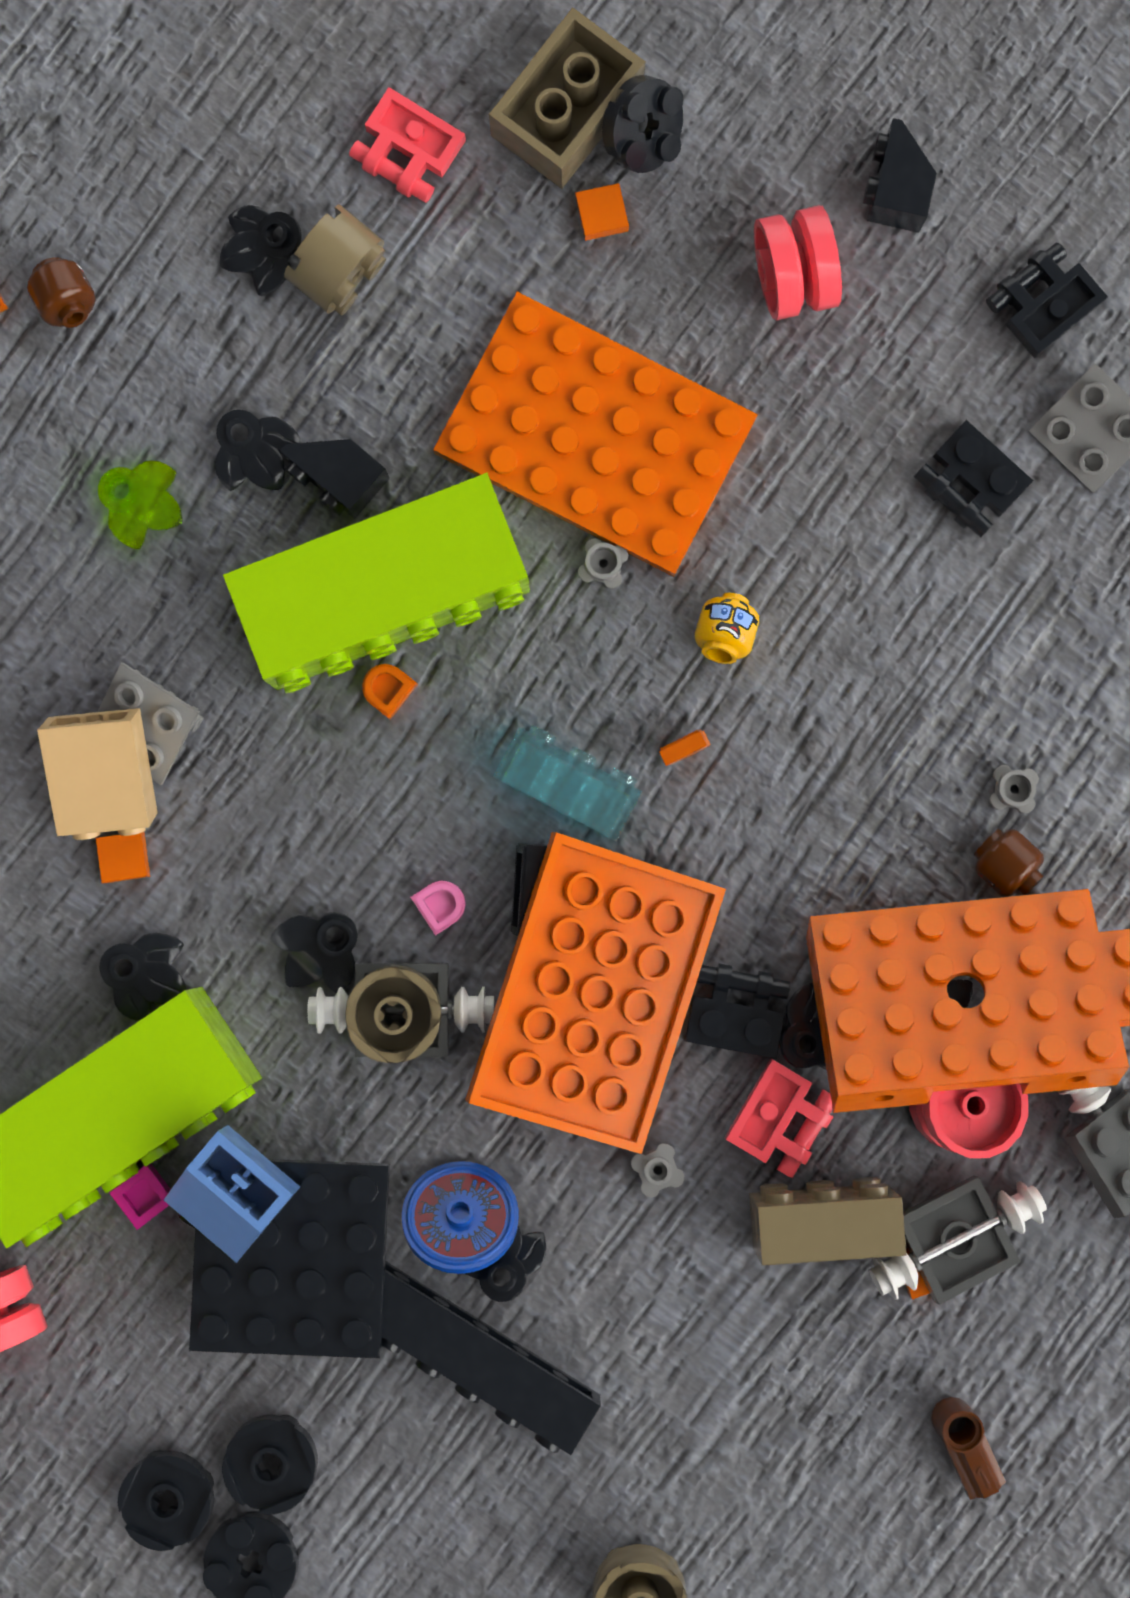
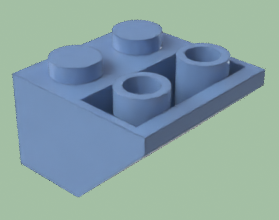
M227 1125L215 1133L188 1165L164 1201L237 1263L300 1186Z

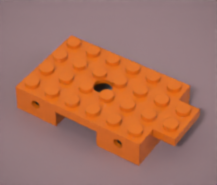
M1089 889L810 916L806 940L833 1113L928 1104L933 1092L1020 1084L1022 1094L1113 1086L1119 1083L1129 1068L1120 1027L1130 1026V929L1099 932ZM957 976H970L976 979L983 987L984 999L975 1007L963 1008L956 1000L949 998L947 993L948 983Z

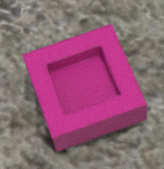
M151 1163L147 1167H142L138 1170L137 1174L112 1190L110 1195L136 1230H138L169 1206L164 1199L171 1189Z

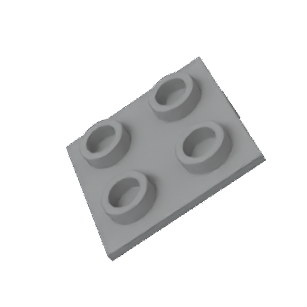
M1094 363L1029 432L1087 488L1095 493L1130 458V395Z
M122 662L97 712L140 708L152 780L162 785L189 732L192 731L194 733L199 728L203 717L199 715L200 711H198V708L190 706L176 697L175 693L168 692L161 684L157 685L143 676L139 670H134Z

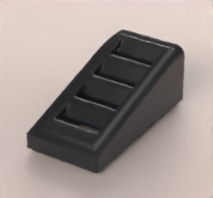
M518 843L516 845L511 932L513 935H519L547 845Z

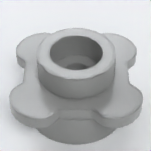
M597 538L590 539L584 547L587 553L585 562L578 569L580 579L586 583L593 580L602 582L609 589L617 588L622 582L620 571L622 563L628 559V551L618 545L613 546L609 543H602ZM600 560H606L608 565L605 568L600 567Z
M1007 765L997 767L993 772V778L996 781L995 792L991 794L989 799L992 807L997 810H1002L1005 807L1016 808L1023 814L1031 812L1035 807V800L1033 798L1036 793V784L1039 781L1037 773L1033 769H1025L1024 771L1011 770ZM1012 785H1016L1018 787V792L1016 794H1013L1010 791V787Z
M661 1143L657 1146L656 1150H651L646 1154L637 1153L632 1158V1169L639 1173L642 1180L641 1191L647 1197H655L660 1190L669 1186L677 1188L684 1181V1173L677 1168L673 1159L675 1151L669 1144ZM655 1166L662 1168L661 1174L657 1175L653 1172Z

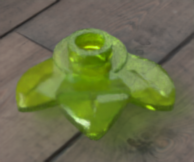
M150 460L142 462L132 470L125 467L110 469L101 477L98 483V496L102 504L109 509V529L119 541L129 548L141 549L148 528L152 530H169L182 523L183 517L180 506L174 497L166 491L172 485L177 475L173 468L160 461ZM120 484H127L129 486V493L124 498H116L115 489Z

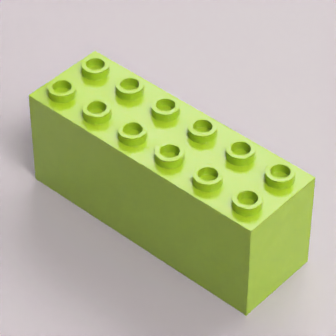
M488 473L223 574L263 680L276 690L284 688L285 693L295 692L311 685L310 678L323 672H327L328 677L347 672L354 668L352 661L367 655L370 656L371 660L386 657L397 651L396 644L412 638L414 644L432 639L439 635L437 628L455 622L456 627L471 624L482 618L481 611L497 605L499 611L517 606L524 602L523 595L530 593L527 572Z
M203 987L184 990L0 1114V1240L6 1249L20 1240L25 1247L30 1246L63 1224L59 1217L60 1214H62L65 1220H68L102 1198L97 1189L102 1187L106 1194L137 1174L138 1170H140L136 1164L141 1160L144 1166L147 1167L179 1146L175 1139L177 1135L181 1133L183 1138L187 1140L216 1121L218 1118L213 1112L214 1110L221 1107L224 1113H227L256 1094L252 1085L262 1079V1076Z

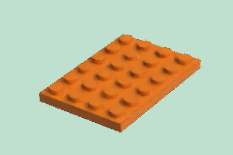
M517 291L433 451L435 455L476 476L488 473L492 484L613 546L618 545L627 550L628 554L674 577L758 414Z
M552 832L465 1100L469 1104L642 1154L726 889L557 832Z

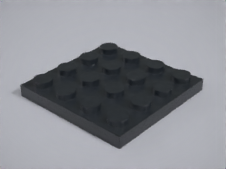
M268 1159L297 1183L300 1188L237 1263L195 1228L189 1351L380 1359L382 1351L390 1164Z

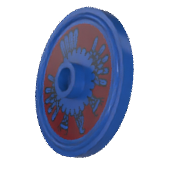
M466 1161L445 1163L424 1173L411 1186L402 1207L403 1233L412 1252L428 1266L439 1271L454 1274L479 1271L499 1260L513 1243L519 1223L518 1203L507 1181L497 1172L484 1165Z

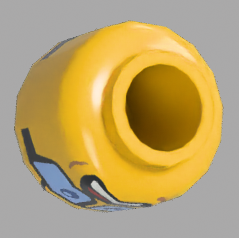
M728 592L724 593L722 597L711 598L702 606L695 630V642L702 649V654L709 660L721 664L735 663L737 659L744 658L751 652L759 626V615L749 605L748 599L740 594Z

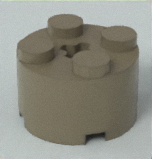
M338 204L334 207L336 218L334 219L326 213L299 245L294 255L301 261L296 270H293L288 265L284 278L326 313L330 314L335 310L342 316L358 297V294L354 291L357 284L363 277H366L369 281L372 280L381 270L386 259L383 257L385 252L383 248L384 240L342 205Z
M384 966L367 974L350 993L345 1012L346 1026L351 1041L365 1056L377 1062H405L420 1056L433 1043L440 1027L442 1008L437 990L422 973L406 966ZM399 1002L405 1007L402 1016L406 1021L401 1024L395 1020L389 1025L383 1020L387 1012L382 1006L387 1003L393 1007Z
M633 1544L612 1549L599 1566L593 1582V1598H687L685 1581L677 1561L661 1549L645 1544Z

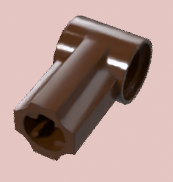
M948 1397L942 1399L932 1410V1425L941 1437L967 1497L970 1500L975 1498L985 1499L999 1492V1489L1006 1481L985 1437L983 1423L968 1404L960 1398ZM958 1417L967 1418L965 1426L959 1432H948L949 1425L954 1419Z

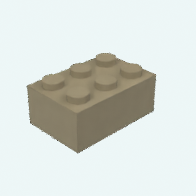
M572 7L489 113L491 136L563 189L602 139L603 118L609 102H617L619 96L624 92V90L619 88L625 81L635 76L644 75L646 61Z
M877 1177L856 1178L852 1180L853 1186L834 1187V1181L830 1180L807 1182L806 1189L788 1190V1185L782 1183L761 1185L760 1192L749 1193L753 1249L762 1265L907 1256L902 1197L887 1184H881V1179Z

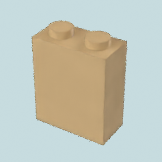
M140 708L48 717L37 729L57 836L72 835L75 840H87L99 836L101 832L118 831L119 835L129 836L142 833L146 828H149L158 811Z

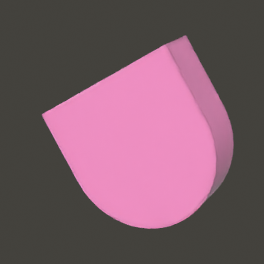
M448 881L434 882L410 897L435 936L459 921L466 907V900L462 890L457 885Z

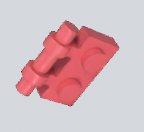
M388 87L365 123L366 132L377 139L371 148L357 140L351 147L349 156L360 162L362 169L375 177L379 174L397 185L396 190L409 198L413 195L427 203L433 195L435 187L421 179L423 174L428 169L442 178L466 142L465 133ZM392 148L411 159L405 169L387 158Z
M770 1058L724 1138L764 1163H767L775 1148L779 1149L785 1155L777 1170L793 1179L801 1163L806 1165L810 1159L812 1152L809 1149L822 1127L827 1129L833 1119V1116L830 1115L833 1110L831 1095L823 1089L814 1105L806 1101L804 1097L813 1083ZM797 1111L804 1115L806 1119L794 1140H791L783 1134Z

